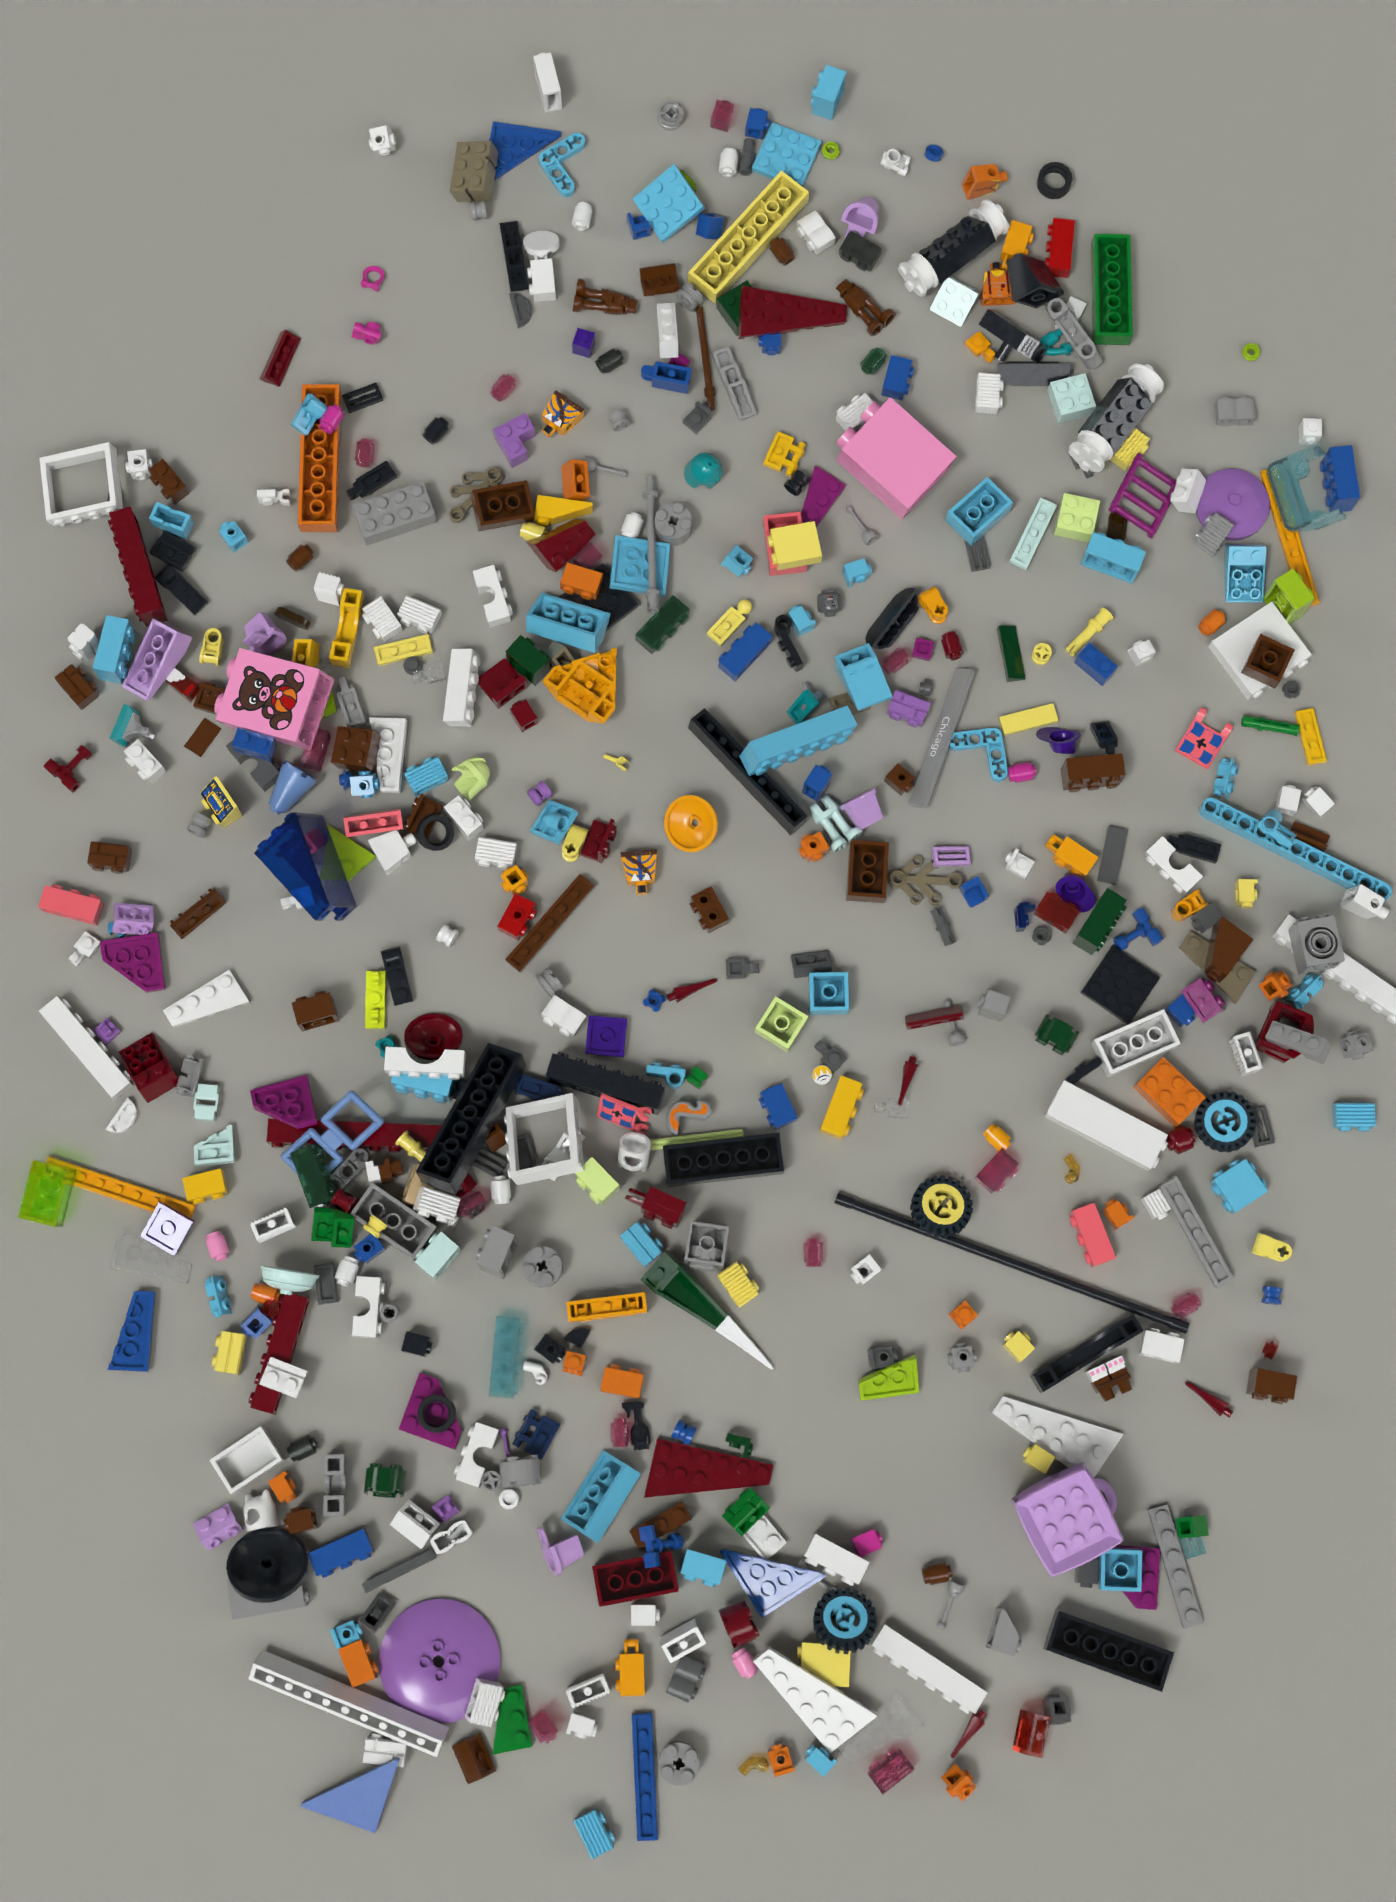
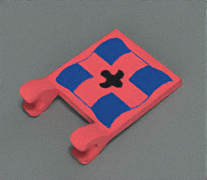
M1200 708L1175 751L1208 770L1233 729V725L1227 723L1221 733L1216 732L1201 723L1207 710Z
M602 1093L597 1117L635 1133L645 1135L640 1130L647 1131L648 1126L644 1123L635 1124L636 1116L641 1121L647 1122L649 1117L644 1114L651 1115L652 1110L649 1107L633 1106Z

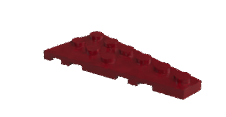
M743 286L740 297L738 340L751 336L760 337L765 334L774 335L795 332L800 329L809 330L821 326L844 325L847 320V305Z
M657 1439L644 1498L770 1485L774 1465Z

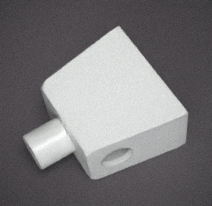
M397 830L368 840L386 875L392 873L411 857L408 847L417 843L412 833L401 838Z
M1362 884L1347 889L1339 907L1365 919L1378 916L1384 920L1389 913V909L1382 906L1385 899Z

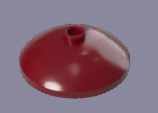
M439 1013L425 1014L415 1018L406 1027L404 1033L407 1049L416 1057L426 1060H438L445 1049L458 1050L463 1039L459 1023L450 1016Z

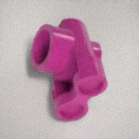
M355 322L351 337L358 340L362 339L365 343L373 345L374 343H379L381 327L375 322H367L366 326Z

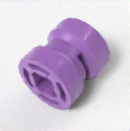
M542 780L537 783L535 788H530L526 791L537 807L542 804L544 799H549L553 796L549 787Z

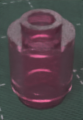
M502 374L493 384L492 390L489 393L494 399L501 402L515 389L516 381L509 374Z
M361 439V441L356 443L354 460L359 467L368 468L373 463L375 444L370 439Z
M897 648L883 659L881 666L887 674H895L909 663V655L904 649L900 650Z
M807 1239V1243H803L806 1267H822L823 1243L819 1242V1239Z
M1194 1292L1186 1293L1173 1300L1170 1308L1175 1317L1179 1316L1182 1319L1197 1311L1198 1307L1201 1306V1302Z
M614 1418V1422H610V1436L613 1447H628V1442H630V1422H626V1418Z

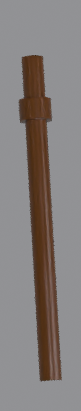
M699 306L696 308L705 380L704 395L707 397V404L710 410H715L714 396L716 394L715 387L712 385L703 307Z

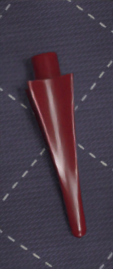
M714 978L697 984L675 987L672 993L667 994V999L669 1002L676 999L678 1003L693 993L716 983L717 979Z
M912 1056L909 1057L908 1061H905L903 1066L902 1085L898 1100L899 1106L903 1103L909 1084L918 1067V1064H915L917 1059Z
M1188 1381L1185 1382V1385L1200 1396L1219 1416L1224 1414L1230 1418L1233 1411L1227 1407L1229 1403L1206 1393Z
M980 1709L977 1715L972 1714L961 1739L951 1754V1758H955L963 1746L986 1724L983 1721L987 1715L985 1711Z

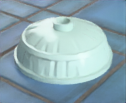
M260 1265L262 1280L270 1287L280 1289L281 1294L292 1295V1291L303 1292L312 1289L317 1278L320 1276L302 1271Z

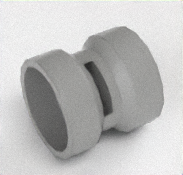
M195 813L193 823L189 824L187 831L204 838L207 833L205 829L211 825L212 820L205 815Z

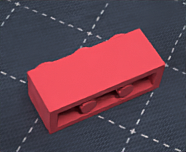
M400 808L343 816L346 837L403 829Z
M52 884L51 887L45 885L38 907L43 912L97 926L104 903L96 895L89 894L84 896L81 895L80 891L70 889L69 892L63 890L61 886Z
M1095 1203L1071 1211L1069 1221L1071 1226L1077 1230L1078 1235H1076V1239L1080 1246L1083 1245L1085 1251L1083 1256L1087 1265L1090 1264L1092 1268L1114 1260L1116 1256Z

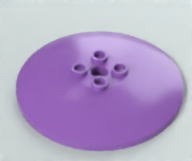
M451 1599L427 1600L405 1610L388 1628L379 1653L380 1677L391 1701L401 1708L440 1724L451 1723L465 1718L476 1678L497 1682L500 1671L499 1644L490 1624L472 1607ZM440 1655L444 1658L445 1663L442 1667L434 1665L433 1659L435 1656Z

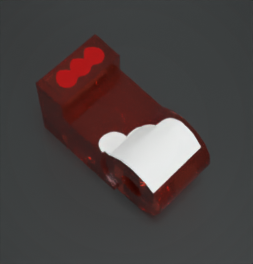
M175 668L165 680L171 688L190 703L198 694V684Z

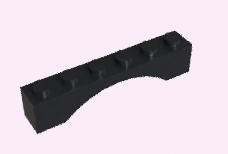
M1132 1314L1032 1374L1030 1377L1038 1391L1042 1393L1142 1333L1144 1330L1135 1315Z

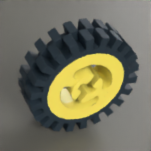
M941 1175L940 1178L933 1176L931 1180L929 1178L926 1179L924 1183L918 1186L911 1199V1217L915 1218L914 1223L915 1225H920L919 1229L921 1231H927L926 1235L928 1236L934 1234V1238L942 1236V1239L947 1238L949 1235L953 1237L965 1228L973 1212V1208H971L973 1200H970L971 1194L970 1192L966 1193L967 1188L965 1185L963 1187L960 1186V1181L953 1182V1177L949 1176L948 1179H945V1176ZM948 1198L949 1201L946 1203L945 1207H943L940 1210L939 1214L935 1216L934 1213L937 1211L938 1207H940L943 1204L944 1200Z

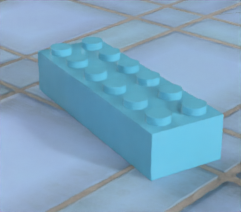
M847 705L750 741L739 757L749 776L754 774L759 776L765 773L767 769H777L783 763H793L804 755L809 757L820 749L825 751L831 748V745L836 743L841 745L847 742V738L853 734L857 723Z

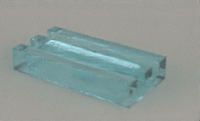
M1173 1520L1174 1525H1175V1528H1176V1531H1177L1176 1520ZM1195 1537L1200 1551H1197L1193 1538H1188L1193 1552L1191 1554L1189 1553L1185 1538L1179 1539L1186 1559L1206 1554L1201 1537Z

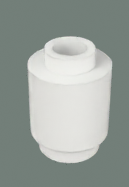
M725 148L720 154L719 172L724 177H732L737 173L738 155L735 149Z
M579 202L575 207L571 224L576 230L584 231L589 228L592 216L591 205L586 202Z
M634 512L627 514L620 531L622 533L621 536L638 538L644 522L641 519L642 516Z
M506 1175L494 1176V1180L490 1181L491 1196L494 1204L510 1203V1179H506Z
M344 1256L334 1277L338 1280V1284L348 1287L349 1284L354 1283L359 1269V1260Z

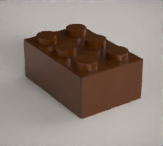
M527 480L472 490L470 495L478 532L522 524L524 522H533L535 518Z
M1123 753L1066 758L1061 767L1063 791L1069 790V792H1078L1080 789L1085 788L1089 791L1097 790L1099 787H1106L1107 789L1117 788L1126 775Z
M850 841L846 901L885 902L889 842Z

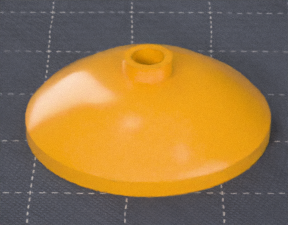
M686 795L677 798L670 804L665 813L664 828L668 839L675 847L685 852H697L707 848L715 839L718 831V818L713 806L707 800L696 795ZM695 819L698 821L697 826L694 824Z

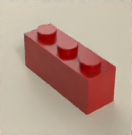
M1053 218L1052 224H1048L1047 235L1050 236V240L1046 242L1045 252H1048V258L1045 257L1044 262L1054 277L1068 278L1075 220Z

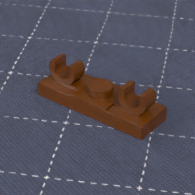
M215 888L213 890L208 889L209 893L205 897L201 895V900L191 906L184 914L179 913V918L176 921H170L171 928L181 939L226 904Z

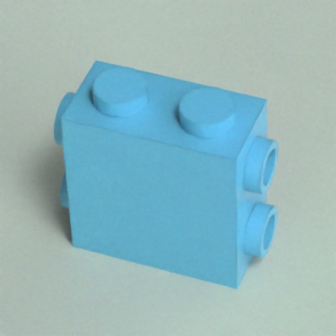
M1239 1159L1229 1164V1170L1226 1172L1223 1169L1213 1175L1215 1179L1210 1182L1212 1184V1191L1216 1196H1220L1224 1209L1227 1212H1231V1214L1236 1213L1268 1192L1266 1189L1267 1184L1261 1177L1257 1176L1255 1173L1256 1168L1252 1162L1246 1159L1241 1162Z

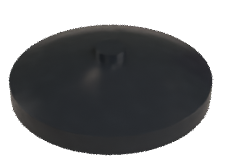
M271 1527L258 1529L243 1536L231 1549L226 1563L227 1575L232 1588L243 1598L258 1603L275 1602L294 1593L305 1580L309 1567L308 1554L303 1542L295 1534H290L289 1531Z

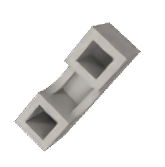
M1272 1021L1265 1036L1268 1042L1285 1050L1293 1049L1298 1051L1305 1058L1324 1064L1331 1049L1327 1039L1276 1021Z
M324 1455L325 1495L323 1496V1516H346V1455Z

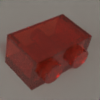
M1047 891L1033 915L1066 934L1080 911L1073 903H1066L1061 900L1058 894Z
M1020 1709L1012 1750L1028 1756L1043 1758L1051 1717L1035 1711Z

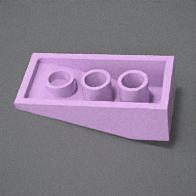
M153 618L122 687L149 701L185 655L193 637Z

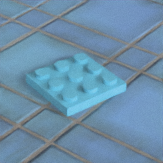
M772 122L751 171L774 179L780 171H783L803 187L822 141Z
M675 164L633 198V201L663 243L705 209V206Z
M615 535L609 588L645 594V591L649 589L648 540ZM655 541L656 589L660 591V596L665 597L670 544Z

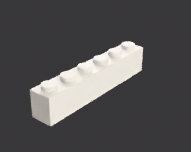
M56 996L41 1008L39 1012L106 1092L116 1101L134 1086L130 1082L132 1077L126 1070L122 1072L118 1068L120 1063L114 1056L109 1057L106 1054L108 1049L101 1041L99 1043L95 1041V1033L89 1027L85 1029L81 1024L83 1019L77 1012L73 1014L69 1010L72 1006L65 998L61 1000Z
M885 1624L881 1626L870 1644L874 1647L873 1652L882 1658L884 1654L891 1658V1664L899 1669L901 1666L908 1669L906 1674L915 1680L920 1677L926 1681L924 1686L932 1691L938 1689L942 1692L941 1697L950 1703L953 1700L960 1704L958 1708L967 1714L970 1711L975 1714L988 1693Z

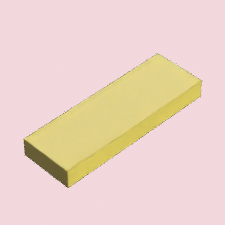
M429 634L374 647L378 666L403 661L412 656L419 657L433 653Z
M1053 703L999 717L1004 736L1059 721Z

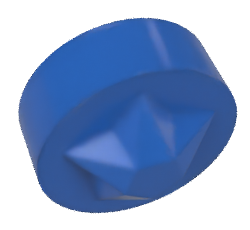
M932 144L926 147L925 157L928 160L938 162L942 159L943 149L940 146Z

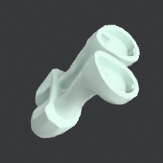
M826 795L821 800L827 810L823 812L815 803L810 806V811L817 825L821 824L832 840L831 849L836 853L843 850L848 843L850 844L851 840H857L863 834V831L859 827L852 828L849 826L839 812V804ZM831 818L838 825V827L844 834L846 840L834 828V826L830 822Z

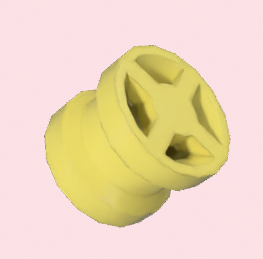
M1046 643L1037 644L1031 654L1033 662L1037 665L1046 664L1051 657L1052 649Z
M371 1215L369 1217L370 1221L364 1224L363 1228L378 1239L380 1232L386 1229L387 1225L374 1215Z

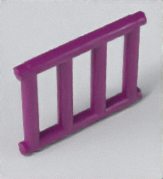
M1137 453L1108 510L1112 513H1118L1148 533L1147 537L1152 539L1171 504V494L1174 492L1177 479L1173 480L1142 459L1143 456ZM1138 466H1141L1169 485L1171 488L1168 494L1165 495L1135 475ZM1131 481L1163 502L1159 511L1127 490ZM1122 497H1125L1155 517L1152 525L1149 526L1119 506Z

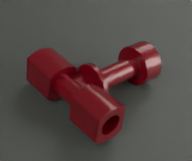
M83 745L76 749L78 754L66 766L64 764L59 766L52 759H49L43 766L52 776L62 780L61 783L72 793L80 786L79 782L72 777L74 775L72 770L84 758L88 760L92 756V753Z

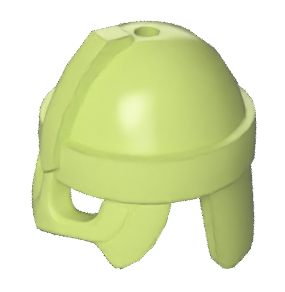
M482 757L466 759L451 769L452 771H460L462 773L454 782V786L468 800L474 798L480 790L487 786L490 777L489 767Z

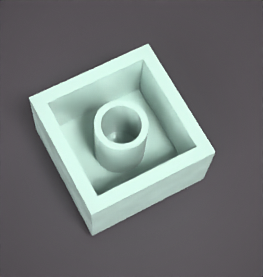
M1085 373L1050 382L1047 392L1058 424L1084 418L1093 413L1096 404Z
M442 1232L439 1234L435 1233L428 1241L430 1245L426 1249L422 1248L415 1256L417 1258L415 1263L435 1281L462 1251L458 1245Z

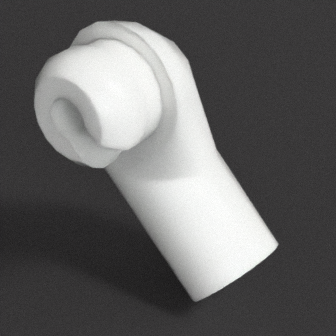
M525 1360L523 1370L532 1372L538 1385L545 1384L548 1380V1375L543 1365Z

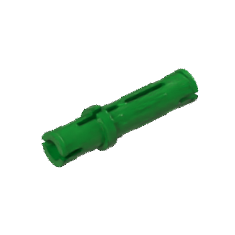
M1243 715L1241 720V727H1250L1261 732L1266 730L1297 736L1300 728L1299 724L1269 720L1263 716L1258 718Z

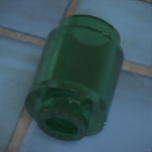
M878 347L872 349L860 362L861 370L867 375H874L884 364L887 357L886 353Z

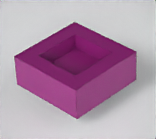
M678 352V357L671 358L669 364L689 367L690 360Z
M916 637L911 657L930 661L934 642Z

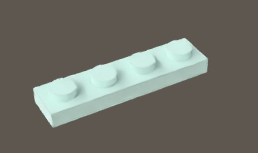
M1040 497L1009 563L1027 570L1057 507L1056 504Z

